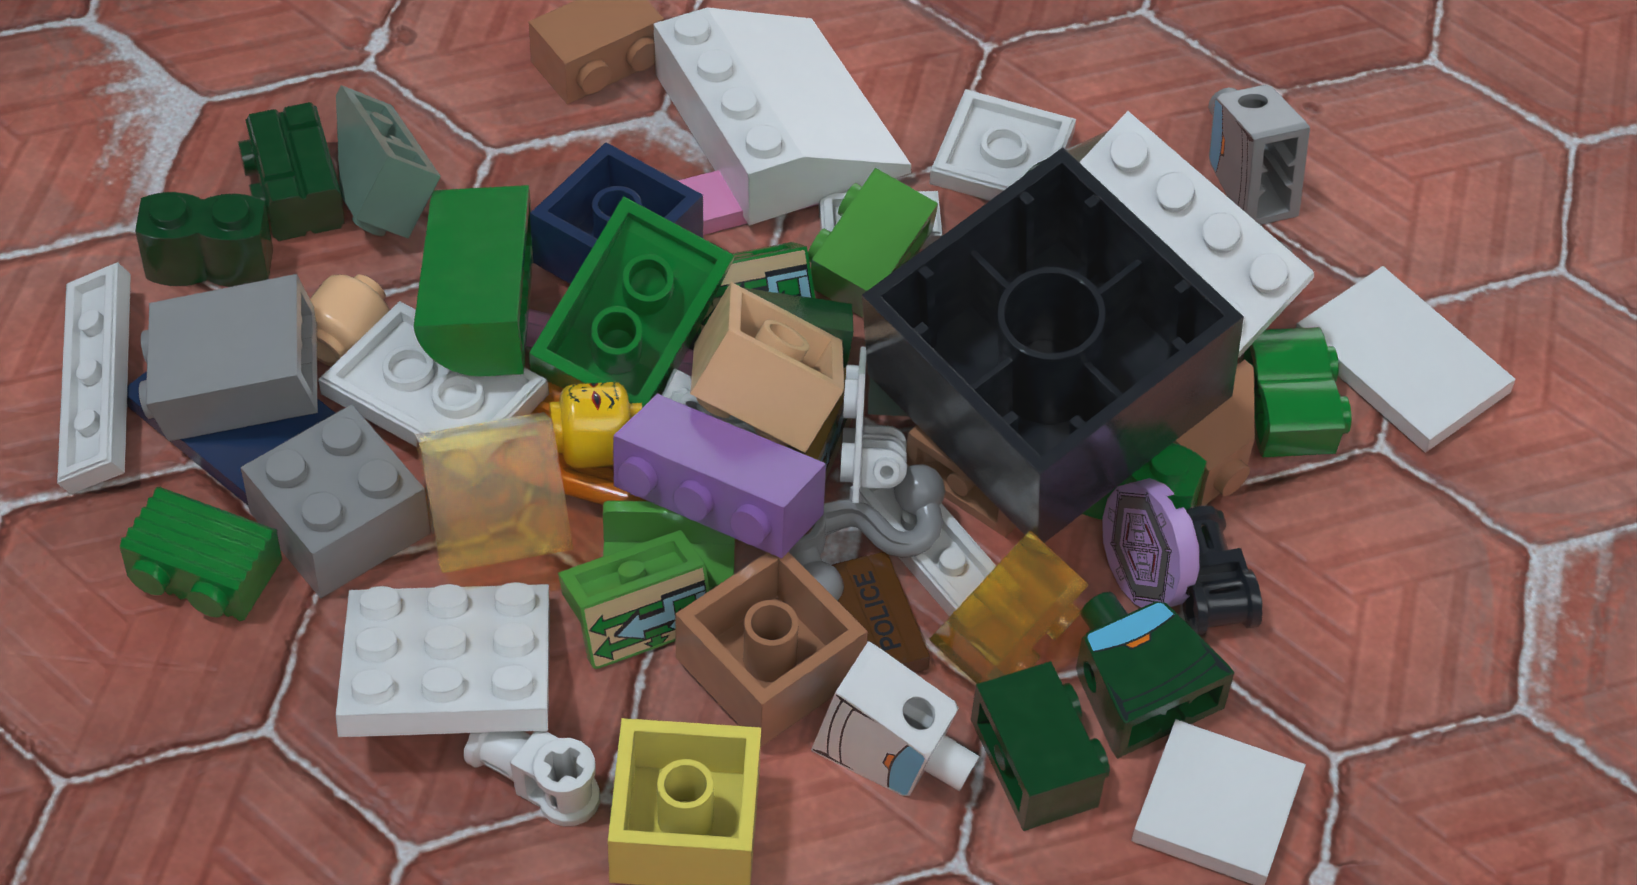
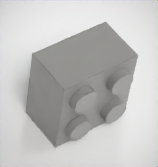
M352 404L241 467L251 515L258 523L277 530L280 550L320 599L430 534L425 488Z

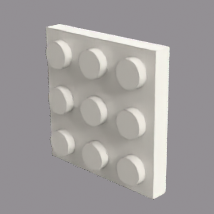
M512 582L502 586L469 587L445 584L435 588L402 589L378 586L367 590H349L336 707L338 737L547 731L549 712V584L527 585Z

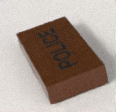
M879 552L832 564L841 575L844 590L838 602L868 631L867 642L869 641L878 646L914 673L929 669L930 655L889 555L885 552Z

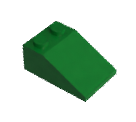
M623 196L529 352L530 371L561 388L572 384L618 382L626 389L629 403H642L643 408L655 395L663 394L673 369H679L734 261L735 255Z

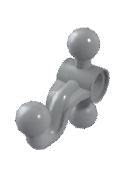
M911 465L907 468L904 480L894 487L895 498L902 509L916 515V526L910 531H898L877 510L866 503L838 500L824 503V514L812 526V531L803 536L791 548L789 553L838 601L844 590L843 579L837 569L823 562L820 556L824 550L826 536L844 528L855 527L861 530L876 547L888 555L900 558L917 556L930 549L940 536L943 520L939 505L942 503L946 492L944 481L935 469L927 465Z

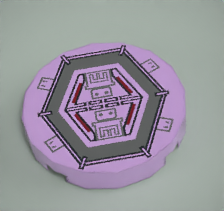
M1151 478L1117 486L1109 496L1102 519L1103 544L1109 567L1118 585L1135 605L1144 607L1159 601L1167 603L1172 607L1183 604L1189 597L1185 594L1187 587L1196 584L1200 570L1199 544L1193 521L1185 508L1176 509L1172 501L1167 497L1174 495L1171 489Z

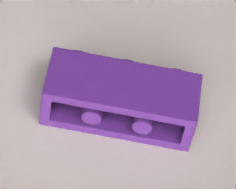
M655 395L613 435L615 487L779 558H783L824 514L826 463L662 395Z

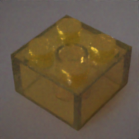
M545 412L415 434L436 560L442 573L574 550L553 422Z

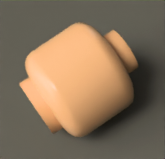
M360 274L354 278L347 275H331L315 291L310 300L314 306L317 322L318 361L332 367L390 311L384 301L386 294L378 283Z

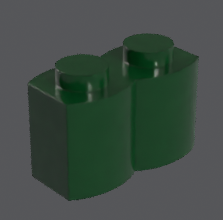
M179 192L156 193L141 198L135 233L147 280L167 286H188L208 280L220 286L233 287L269 279L273 245L264 200L245 194H221L201 199L191 194Z

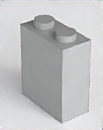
M297 274L149 303L148 330H144L141 333V348L147 363V380L141 381L139 384V398L145 416L148 419L154 418L168 441L318 413L317 322L314 306Z

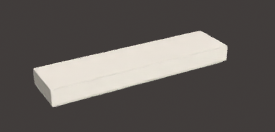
M118 262L66 284L57 484L70 494L125 473L131 274Z

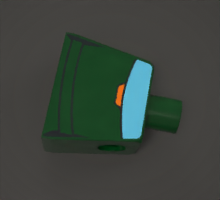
M1103 592L1093 597L1084 605L1080 614L1091 631L1087 632L1081 639L1076 664L1077 675L1107 742L1117 759L1169 735L1175 719L1192 724L1225 708L1234 671L1167 603L1155 601L1128 614L1113 592Z

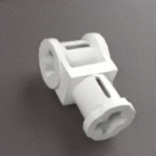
M525 731L470 733L464 748L465 762L474 768L485 765L511 779L514 782L516 794L540 807L543 816L550 822L563 827L577 826L587 822L596 813L600 804V790L594 778L596 763L591 749L582 741L573 738H558L547 731H534L532 735Z

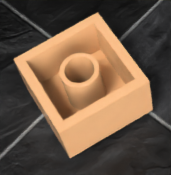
M731 282L694 343L690 394L695 396L698 403L710 413L722 418H729L732 415L753 426L759 436L785 447L790 445L806 453L844 392L842 340Z

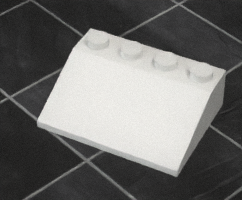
M707 7L653 24L656 76L714 170L720 171L742 208L743 217L749 226L820 203L823 196L847 192L854 183L863 186L875 168L893 178L911 173V163L813 19Z

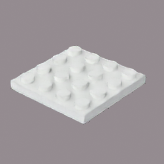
M1129 111L1120 118L1079 162L1244 316L1238 358L1314 278V271Z

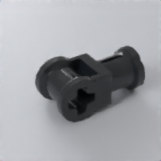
M1197 506L1187 509L1186 512L1193 521L1199 544L1200 570L1196 584L1187 587L1185 593L1189 596L1182 604L1185 622L1198 635H1205L1209 627L1243 623L1246 628L1259 627L1263 615L1259 584L1254 572L1247 567L1242 549L1228 550L1223 534L1226 528L1223 512L1216 510L1213 506Z

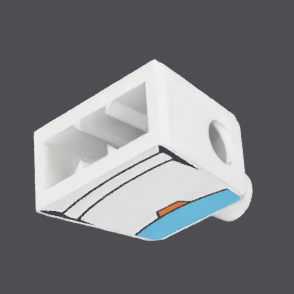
M869 641L836 690L811 749L818 755L901 796H910L925 771L960 791L980 757L977 753L946 736L959 709L955 701Z

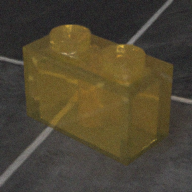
M1030 530L948 617L929 640L976 684L1033 667L1041 658L1032 649L1045 633L1056 640L1082 612L1073 602L1089 584Z

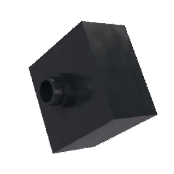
M1063 147L862 294L868 375L1037 548L1233 396L1244 316Z

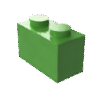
M875 168L863 186L854 183L847 191L838 209V215L842 217L833 230L830 232L823 228L810 246L808 256L809 262H811L814 290L833 301L851 303L853 312L863 318L862 294L917 255L933 231L938 203Z

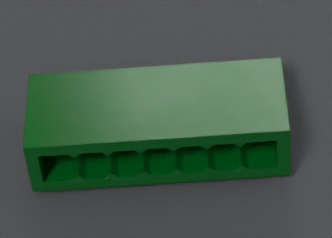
M529 185L434 190L431 194L413 327L416 338L423 350L435 362L451 371L469 376L524 374L533 266L530 223L532 207Z

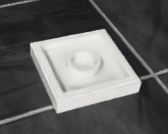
M965 89L932 166L929 184L990 201L1023 177L1033 165L1049 158L1062 147L1067 150L1074 135L1076 119Z
M1175 719L1131 841L1252 885H1265L1306 764Z

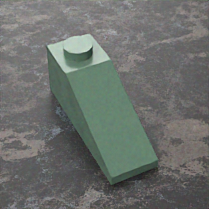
M341 85L336 94L339 188L341 197L353 215V222L363 230L377 236H385L386 232L389 231L409 238L441 175L392 105Z

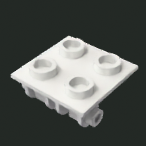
M866 347L860 348L859 365L846 366L843 418L856 419V428H843L840 482H853L852 503H859L860 487L893 488L904 480L907 472V442L904 434L893 426L863 425Z

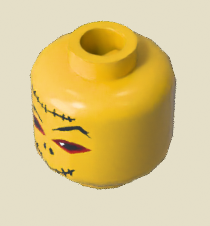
M618 382L572 384L566 386L560 394L559 402L549 403L553 454L563 453L565 462L571 468L614 466L613 435L642 409V403H629L626 389Z

